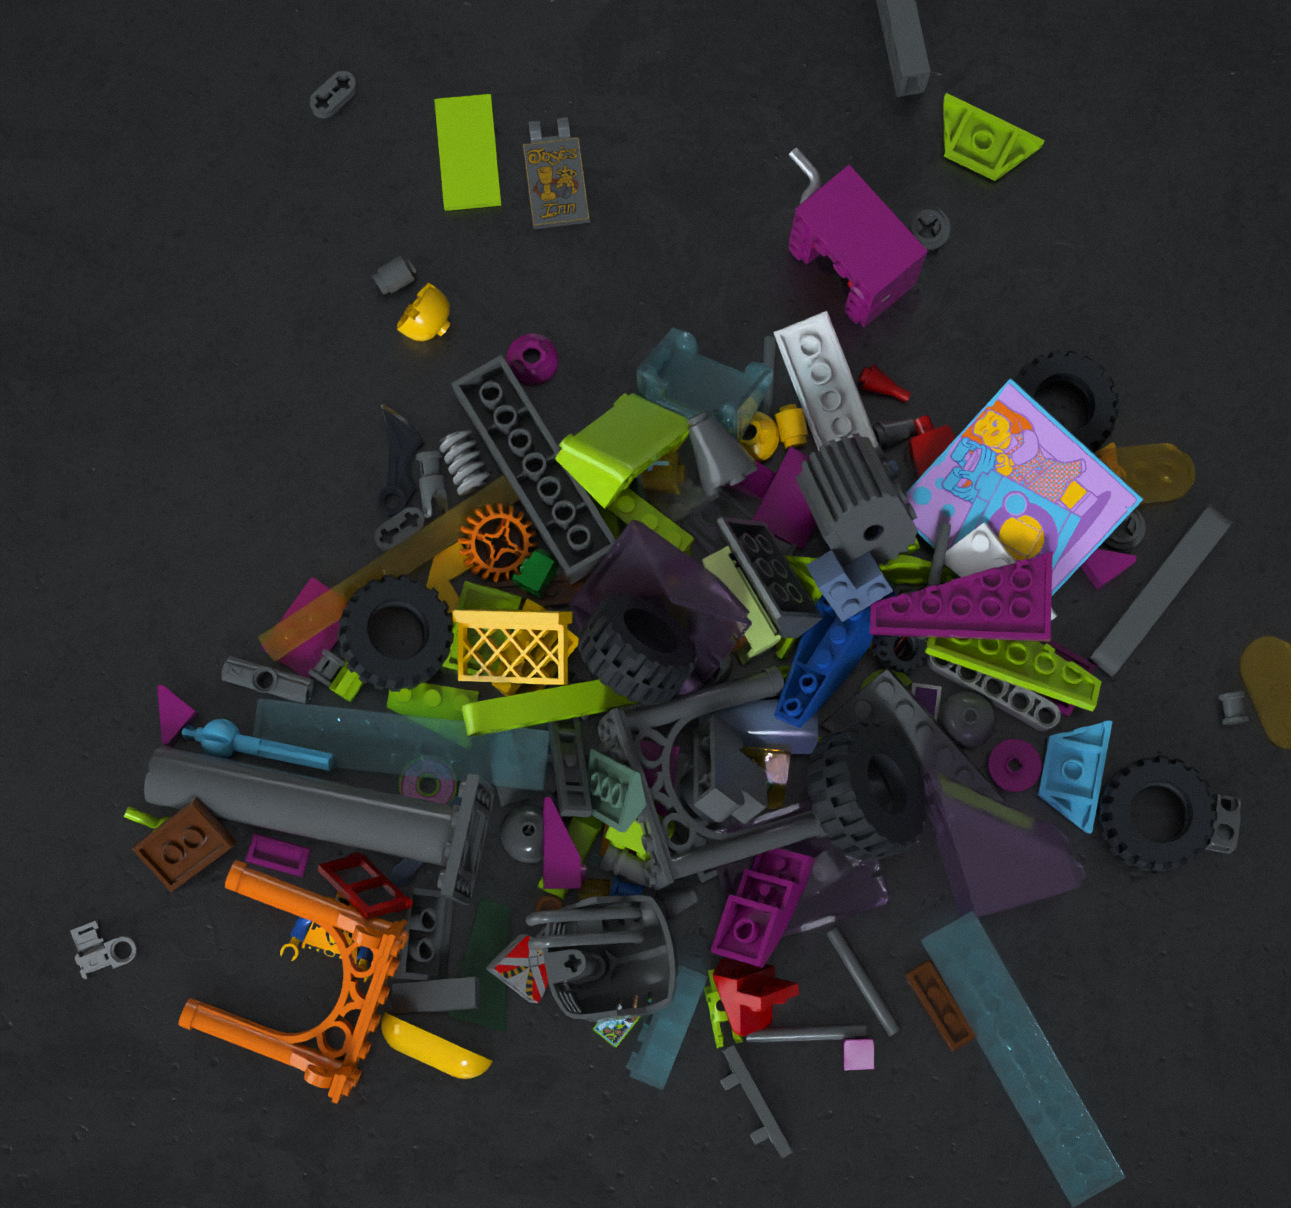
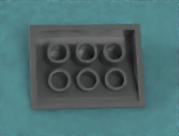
M721 517L717 520L724 540L731 550V558L742 568L746 580L754 588L759 597L760 604L769 613L773 620L772 624L780 636L783 638H798L823 619L764 521Z

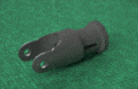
M440 451L416 454V460L420 463L421 478L419 479L423 514L426 518H430L432 515V496L438 503L440 516L446 518L449 513L445 476L441 475L439 459L442 457Z

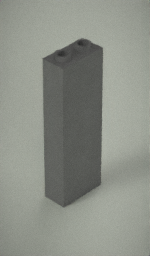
M876 0L896 96L900 97L925 92L931 71L916 1Z

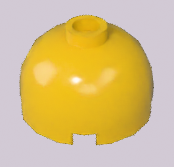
M428 282L416 295L418 298L413 304L410 303L396 326L398 331L415 341H427L436 334L442 336L451 324L447 320L450 314L448 299L439 289Z

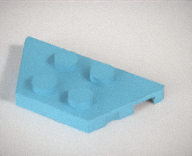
M1104 721L1099 724L1049 736L1047 739L1037 795L1085 833L1089 834L1093 831L1113 721Z

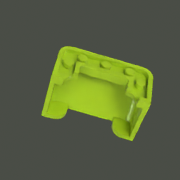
M624 393L614 403L613 408L575 436L572 433L566 436L559 444L562 449L555 459L605 509L616 499L615 495L619 490H625L635 477L661 457L666 460L672 457L688 437V427L690 425L687 421L688 419L635 393L629 396Z

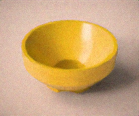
M747 411L740 414L731 422L728 431L754 460L759 463L768 459L775 452L779 443V430L776 423L768 415L759 411ZM748 425L755 426L757 429L756 436L752 440H743L741 432L744 427Z

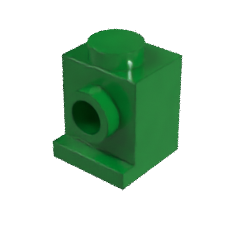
M539 549L537 552L534 551L531 557L524 559L519 571L521 575L514 574L512 580L515 585L542 599L558 570L557 564L553 560L554 556L543 549Z

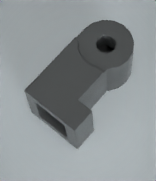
M1216 794V803L1213 804V811L1218 812L1217 821L1213 822L1212 827L1216 830L1213 838L1208 839V846L1205 850L1230 854L1237 849L1241 820V798Z

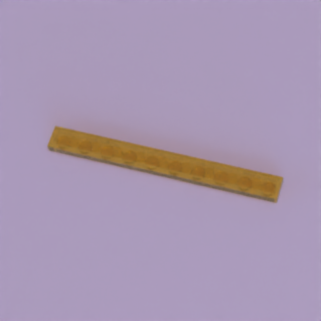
M501 475L259 635L258 639L274 662L339 620L353 594L359 588L364 587L368 581L374 578L379 580L383 575L392 574L393 577H399L400 574L407 575L458 541V538L467 535L468 533L460 531L461 526L471 528L472 525L466 521V518L470 516L477 520L478 518L474 512L475 509H480L485 515L486 504H491L495 512L497 503H502L505 510L509 505L519 500L504 475Z

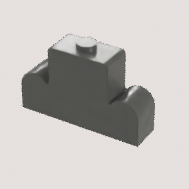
M713 714L693 731L694 806L716 822H722L732 815L743 824H747L767 807L766 772L739 751L743 748V741L737 731L716 714Z

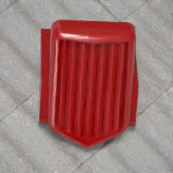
M722 958L713 972V979L732 1030L740 1036H746L770 1026L772 1023V1005L786 1003L787 999L799 995V983L775 978V966L765 964L761 968L738 960Z

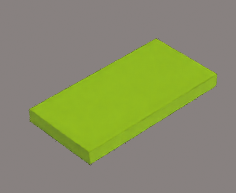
M491 94L434 99L444 210L501 206Z

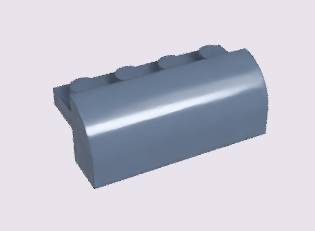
M781 694L698 717V727L713 714H716L737 731L743 741V748L739 751L744 755L811 754L818 743V711L801 728L776 719L774 714Z

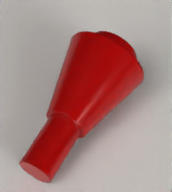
M872 364L870 368L865 366L858 378V382L861 383V390L892 395L904 402H907L911 395L910 391L896 385L875 364Z

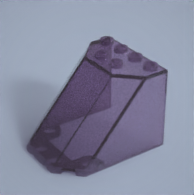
M928 771L921 777L925 787L928 815L961 923L1060 895L1083 886L1082 880L1085 879V873L1080 861H1075L1066 834L1063 835L1059 828L938 771Z

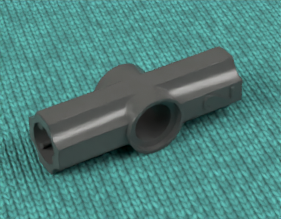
M228 656L222 669V681L251 688L260 693H268L308 704L312 696L314 679L286 672L276 667H268ZM266 672H270L273 676V684L269 688L265 687L262 682Z

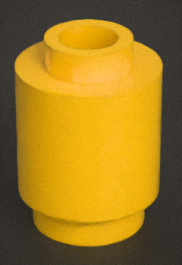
M796 404L780 407V412L775 414L780 441L784 443L785 449H789L790 446L796 448L808 444L807 437L809 433L803 408H797Z

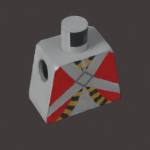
M542 927L536 937L544 936L546 928ZM519 934L486 969L529 1003H539L548 986L543 948L537 950L529 949L528 941L532 937L527 934Z

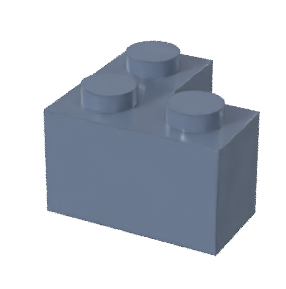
M830 550L806 565L817 587L842 622L893 591L870 552L865 553L843 567L834 552Z

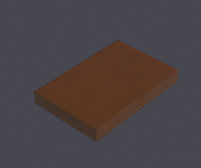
M196 797L143 837L131 849L170 892H173L232 848L237 841Z

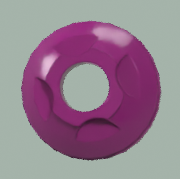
M526 334L520 336L511 344L507 352L506 362L519 383L526 386H539L548 382L555 375L559 358L555 346L548 338L539 334ZM530 348L537 349L541 354L539 361L533 364L526 362L523 358L524 352Z

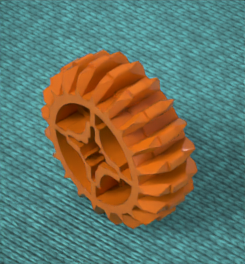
M497 503L495 512L491 504H486L485 515L480 509H475L474 512L478 519L475 520L470 516L466 518V521L472 525L471 528L463 526L460 528V531L468 533L467 539L458 538V543L467 544V548L460 549L459 554H469L470 556L463 561L464 565L468 566L475 563L471 573L477 574L483 569L481 579L487 580L490 573H492L493 582L499 581L500 573H502L504 581L510 580L509 571L520 576L521 573L517 566H521L525 557H531L533 554L528 552L529 547H537V542H529V537H534L536 531H526V528L532 524L531 520H525L521 523L524 512L519 511L513 516L514 506L509 505L504 513L502 503ZM502 518L500 525H497L492 533L479 531L481 526L487 521ZM510 523L513 524L519 534L520 546L512 543L509 539L510 528L508 527ZM501 535V540L510 548L497 547L494 550L493 547L495 545H492V541L485 539V537L493 539L499 538ZM475 539L486 545L487 552L485 557L487 559L485 563L477 554ZM504 552L516 554L514 559L508 564L493 567L495 561H498L500 555Z

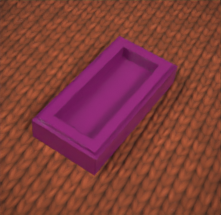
M253 833L245 861L304 877L312 849Z

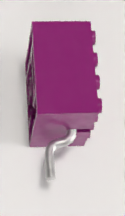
M795 148L790 152L789 156L808 176L810 184L801 196L800 205L795 209L792 224L794 227L791 229L788 243L790 245L789 250L797 260L802 259L807 265L819 254L824 257L826 255L829 256L834 262L833 267L842 278L847 277L849 279L848 286L851 291L845 305L847 309L846 314L855 324L859 322L864 328L916 284L928 251L850 165L846 166L821 187L819 172L798 148Z

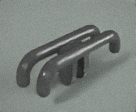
M636 906L534 912L528 914L525 919L529 926L552 922L568 923L566 934L531 938L528 941V948L537 950L549 947L633 942L634 944H640L645 937L641 931L603 932L602 920L624 918L637 920L641 917L642 910Z

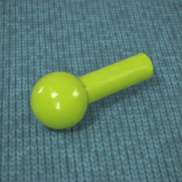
M129 806L124 814L125 818L153 829L171 817L165 816L160 819Z

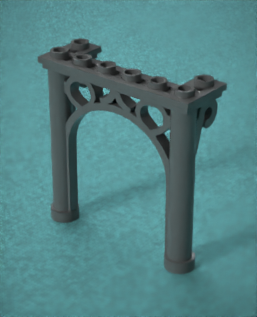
M776 665L763 668L761 672L675 696L662 704L644 705L626 711H619L618 708H615L599 720L598 734L600 740L606 743L607 749L614 748L615 760L636 770L641 776L646 807L635 821L637 824L640 823L644 834L641 836L643 848L651 856V860L644 863L646 868L643 870L647 885L652 886L653 892L674 882L673 880L812 837L819 839L828 836L821 829L820 821L817 815L814 814L813 809L737 833L715 832L700 825L684 810L672 786L669 769L670 753L673 742L683 726L701 716L782 694L784 680ZM677 721L668 732L666 738L658 731L651 729ZM642 738H652L661 747L656 761H649L644 758L640 748ZM659 766V772L654 773L655 780L651 788H649L643 768L655 769ZM653 801L663 805L666 811L671 808L673 813L664 817L660 822ZM670 821H678L687 828L686 841L683 845H676L671 842L667 832V825ZM696 834L707 840L714 841L713 843L690 849Z

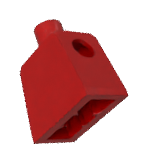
M929 415L922 416L913 421L918 436L911 438L908 442V451L915 481L925 473L956 439L949 425L934 429Z

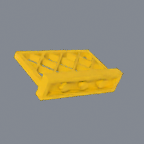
M452 610L453 622H458V681L568 684V624H572V611ZM467 628H474L482 637L474 646L467 640ZM497 629H501L508 637L500 648L490 637ZM524 629H527L534 637V640L527 648L516 638ZM550 630H558V644L552 649L543 638ZM485 642L495 652L487 662L477 652ZM511 643L521 652L513 663L504 653ZM538 643L548 653L540 664L530 654ZM473 656L482 668L475 675H468L467 662ZM498 657L508 667L501 676H498L490 667ZM525 658L535 668L528 677H524L517 669V666ZM551 659L558 665V678H551L543 669Z

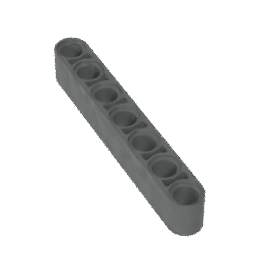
M1209 503L1094 650L1089 659L1113 677L1233 523V520Z

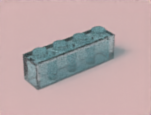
M678 964L677 987L674 999L668 1008L654 1013L650 1025L643 1024L637 1039L643 1042L639 1053L632 1051L626 1066L627 1069L631 1070L630 1077L661 1090L664 1089L708 976Z

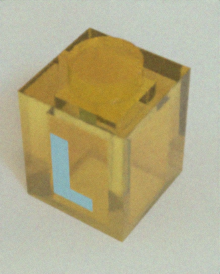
M665 454L642 472L641 481L646 494H680L681 483L686 482V466L681 465L679 454Z

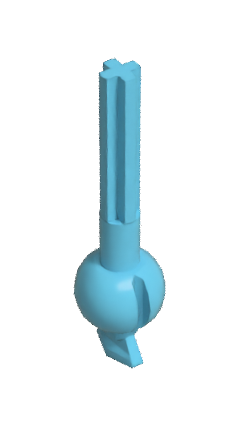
M226 719L213 720L207 723L204 728L198 727L194 729L191 725H186L182 730V736L185 740L194 738L195 742L201 743L202 750L208 755L229 758L235 752L326 771H330L334 760H332L334 754L241 735L239 729Z

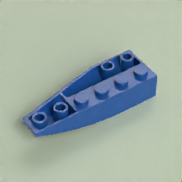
M893 590L891 593L884 596L880 600L891 598L897 595ZM822 594L816 607L823 619L802 634L774 714L776 719L801 728L840 687L871 645L872 638L876 637V635H870L871 605L842 622Z

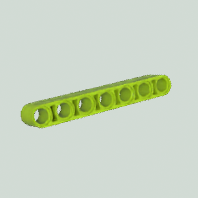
M598 679L466 704L461 709L468 737L607 712L615 708L623 709L644 704H641L640 701H630L622 694H616L611 687L605 686Z

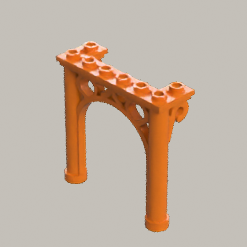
M235 860L226 879V889L310 920L321 926L333 938L343 963V985L340 997L333 1011L324 1021L302 1032H280L191 997L183 1008L179 1019V1026L188 1030H192V1028L303 1070L305 1072V1081L316 1087L330 1088L328 1096L333 1098V1103L338 1104L344 1095L349 1096L352 1087H356L362 1072V1070L358 1069L360 1059H366L371 1046V1042L367 1041L370 1031L375 1032L381 1015L376 1014L379 1005H384L388 998L390 987L386 985L389 976H395L400 960L396 959L400 949H404L410 932L405 931L408 921L402 919L401 922L395 921L393 923L380 917L366 920L351 906L249 868L247 863ZM340 929L353 934L352 940L354 942L352 944H348ZM357 947H368L373 952L374 957L370 968L361 969L354 963L352 952ZM374 973L367 995H364L358 986L359 979L353 978V976L366 978ZM359 1009L361 1012L354 1030L351 1023L344 1019V1017L350 1010ZM333 1026L343 1029L346 1035L343 1047L336 1049L329 1046L325 1030ZM316 1037L320 1050L299 1042ZM346 1053V1056H345V1059H344V1060L338 1058V1057L343 1056V1055Z

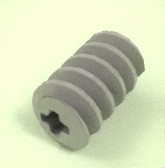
M471 429L451 433L439 441L442 443L439 447L441 452L447 453L444 457L445 463L451 464L448 468L450 474H456L453 477V482L456 485H460L457 489L458 495L471 494L489 485V483H484L483 481L490 475L489 472L479 471L485 465V461H475L481 455V452L471 451V448L477 442L476 440L467 441L466 439L472 434Z

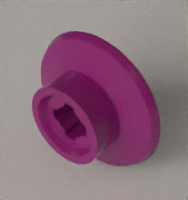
M1008 739L999 743L992 750L988 767L992 779L998 786L1008 791L1019 792L1030 788L1036 783L1041 773L1042 764L1039 753L1030 743L1021 739ZM1013 759L1020 765V769L1016 772H1012L1008 766V763Z

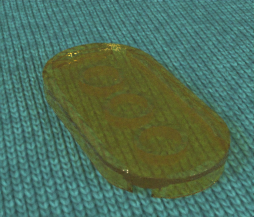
M1169 443L1110 448L1095 454L1144 498L1139 504L1179 499L1190 490L1196 478L1195 466L1190 456L1186 452L1182 453L1178 450L1179 447Z
M1272 636L1262 637L1252 642L1244 650L1240 659L1241 676L1267 736L1277 746L1291 750V644Z

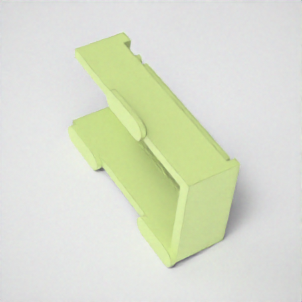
M727 546L702 559L705 567L697 570L700 590L697 592L702 599L709 602L720 623L725 618L731 616L739 624L748 641L734 656L738 663L743 666L769 652L781 639V636H775L777 633L776 629L740 567L736 568V561L730 559L731 550ZM731 625L726 630V633H728L732 628H734V626ZM738 633L728 642L730 646L740 638Z

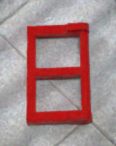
M361 851L349 854L348 857L318 865V871L366 920L394 911L397 913L407 910L413 904V901L408 896H405ZM361 865L373 878L347 885L335 872ZM383 886L395 899L368 906L356 893Z

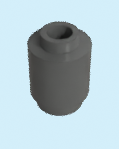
M399 255L377 269L378 272L373 274L372 277L383 295L389 292L393 294L413 282L415 279L412 275L417 271L408 257L403 260Z

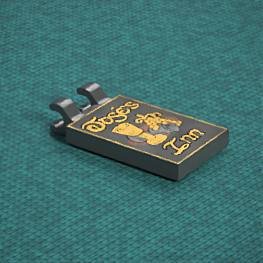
M568 117L557 118L558 136L542 137L540 120L528 122L531 143L523 144L533 229L590 223L579 137H570Z

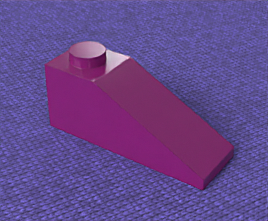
M544 797L543 889H581V883H586V864H581V857L551 797Z

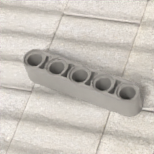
M928 654L927 664L933 672L967 691L982 694L993 706L1041 732L1048 731L1059 722L1061 714L1058 706L1037 693L975 670L974 679L967 680L962 677L960 672L963 666L949 662L947 665H940L936 662L935 656ZM993 680L1000 685L999 694H991L987 690L986 684L988 681ZM1014 695H1020L1025 698L1026 707L1024 709H1018L1013 705L1012 698ZM1039 710H1047L1051 713L1052 721L1050 724L1040 721L1038 717Z

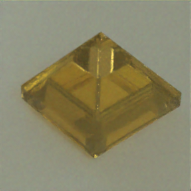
M586 878V883H581L578 899L584 900L595 896H609L610 880Z

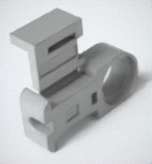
M98 920L70 930L78 952L82 951L83 956H81V953L76 954L75 960L77 965H80V973L84 979L90 978L88 973L112 965L114 969L132 961L138 952L136 941L129 936H120L102 943L104 939H99L96 929L99 928ZM91 928H94V929L91 930V931H88V932L83 933V934H81V935L79 934V932H84V931H86V930H89V929H91ZM125 941L131 945L132 953L128 958L123 959L116 955L115 946L118 942Z

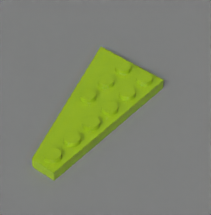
M947 574L944 583L951 582L954 578ZM928 638L925 649L926 654L1089 711H1093L1097 705L1102 681L1073 661L1067 662L1054 653L1056 649L1047 643L1044 646L1039 641Z

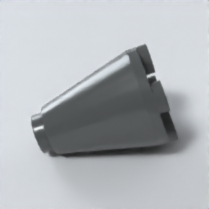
M708 409L687 420L690 425L688 430L701 484L707 496L719 492L727 484L733 486L743 481L747 475L758 470L754 458L714 414H710Z

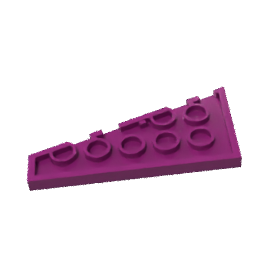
M1053 551L1000 568L996 567L957 578L937 586H929L909 594L905 593L871 604L870 635L1050 642Z

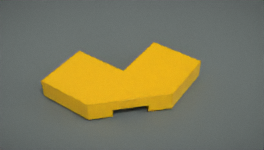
M458 542L434 555L426 584L428 589L431 590L434 587L439 592L437 597L441 602L444 600L449 606L447 610L448 615L452 614V610H457L460 600L450 582L470 571L474 566L473 563L468 566L464 565L463 561L469 556L468 554H459V550L464 547Z

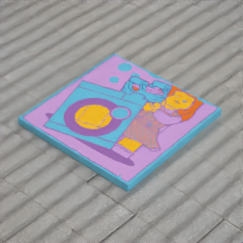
M1010 378L906 492L908 501L904 502V504L910 502L918 517L913 520L918 530L917 533L934 549L940 523L951 524L947 545L948 550L982 523L986 522L1016 562L1042 556V554L1053 551V596L1144 498L1019 384Z

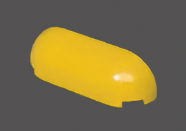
M385 1011L382 1014V1034L386 1042L393 1049L460 1079L477 1077L483 1074L493 1062L484 1056Z

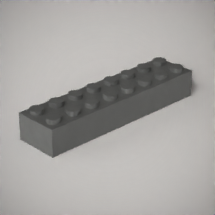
M502 354L451 383L455 395L570 584H574L622 556L619 544L585 489L555 459L560 452V448Z

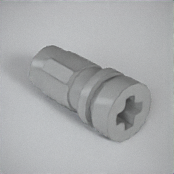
M609 844L599 869L606 872L611 870L615 876L620 874L635 883L652 888V886L647 885L643 870L646 868L644 863L647 861L629 853L627 848L622 850Z

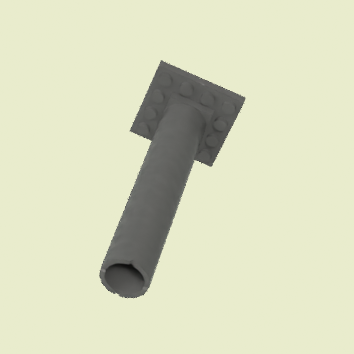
M159 745L154 750L148 765L150 772L146 773L144 786L145 800L151 804L180 810L197 797L216 818L445 866L446 870H441L438 879V888H441L440 894L457 903L471 906L497 791L480 775L468 773L467 779L462 780L459 787L458 797L462 798L461 805L454 804L450 806L166 745Z

